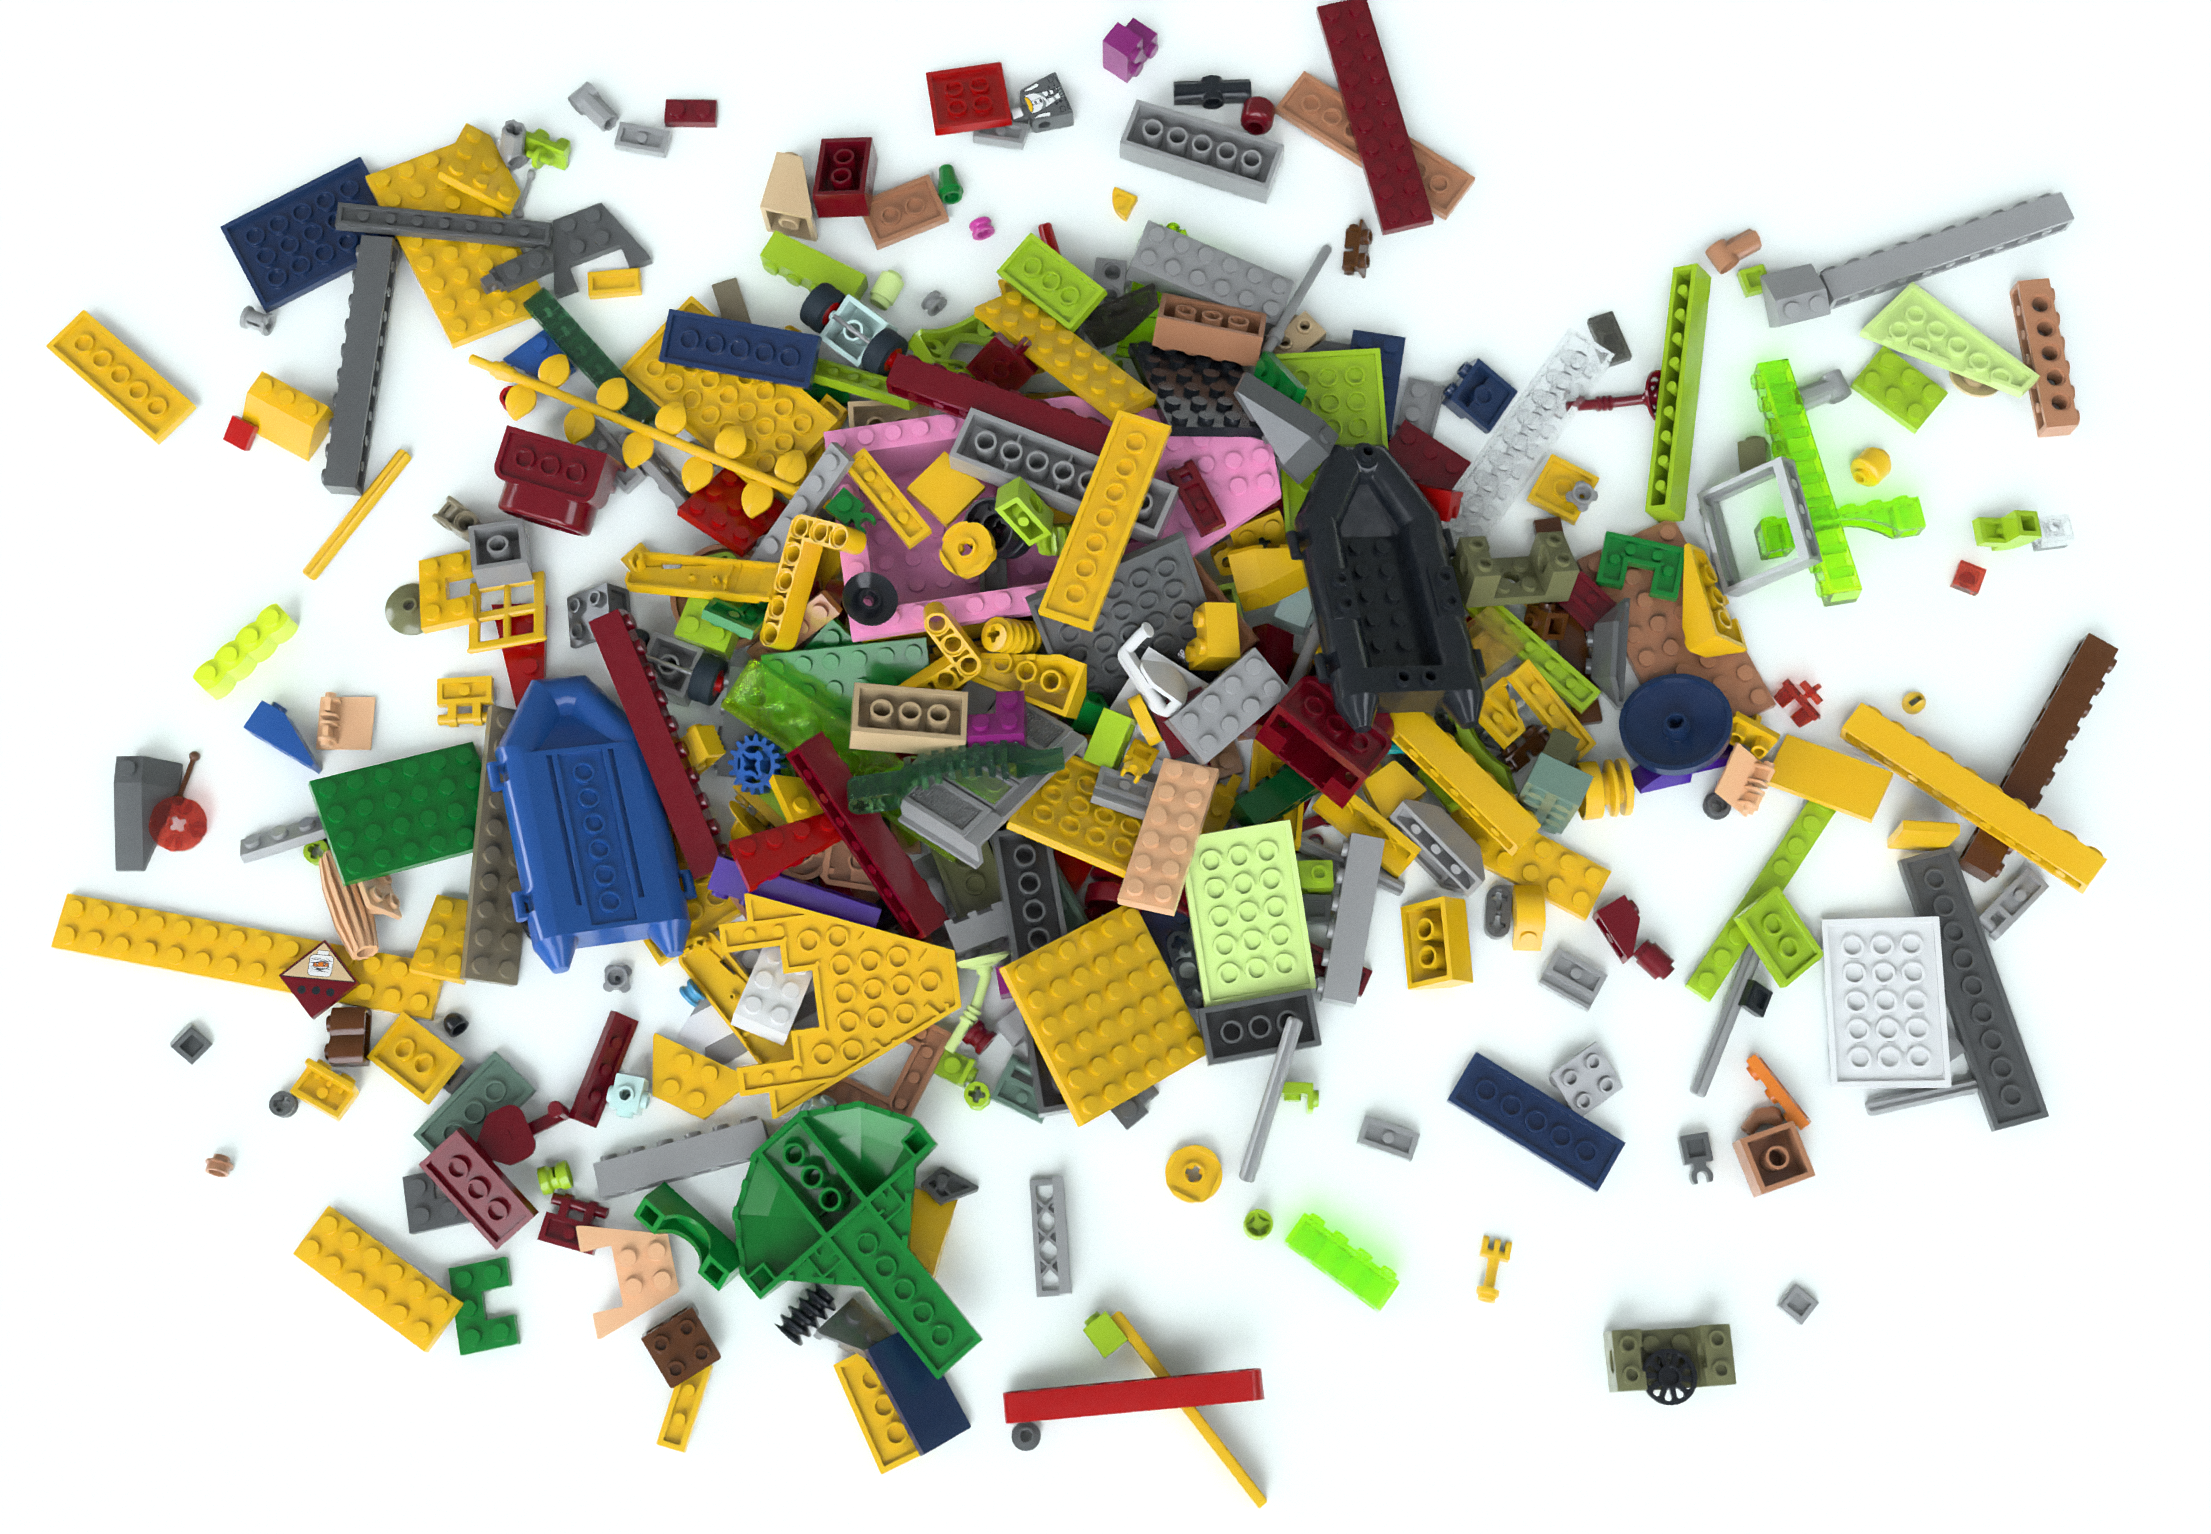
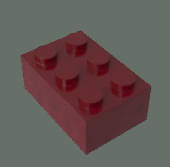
M873 137L821 138L812 193L818 218L870 216L878 162Z

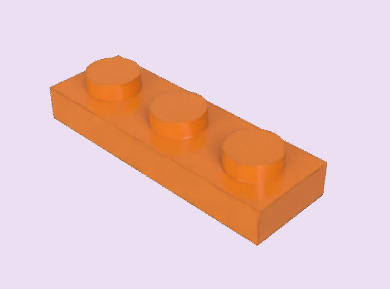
M1758 1052L1746 1060L1749 1064L1746 1069L1755 1081L1761 1079L1767 1087L1764 1090L1767 1097L1774 1105L1779 1102L1786 1111L1782 1114L1786 1121H1794L1800 1130L1807 1127L1812 1121Z

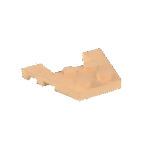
M576 1226L581 1253L608 1246L612 1247L622 1298V1307L592 1313L597 1340L606 1337L679 1292L668 1234Z

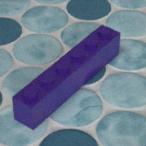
M719 853L707 889L712 890L713 896L728 900L729 896L740 899L739 904L745 906L744 893L749 892L734 858ZM782 873L770 882L767 880L758 885V889L750 893L876 928L882 911L880 905Z

